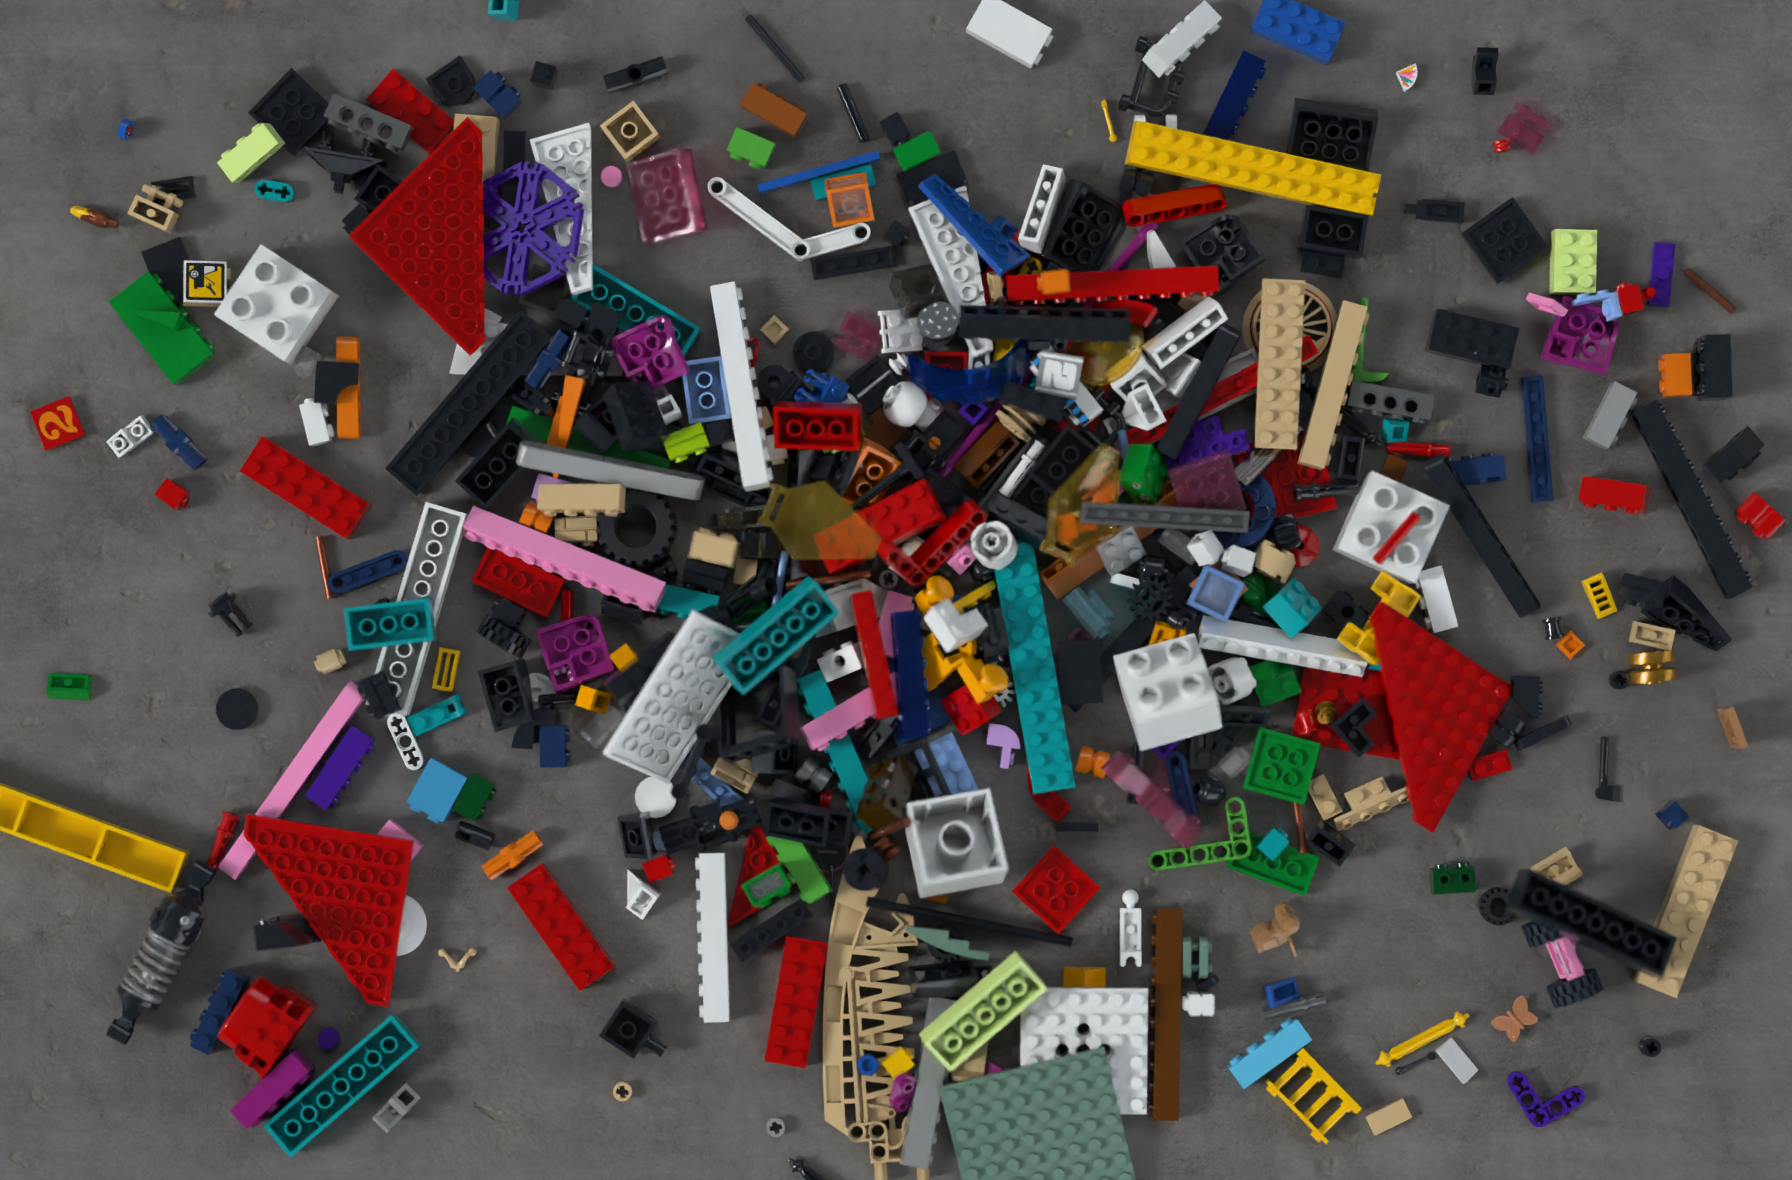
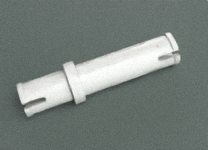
M1035 440L1026 455H1022L1021 462L999 491L1010 499L1011 495L1047 447Z

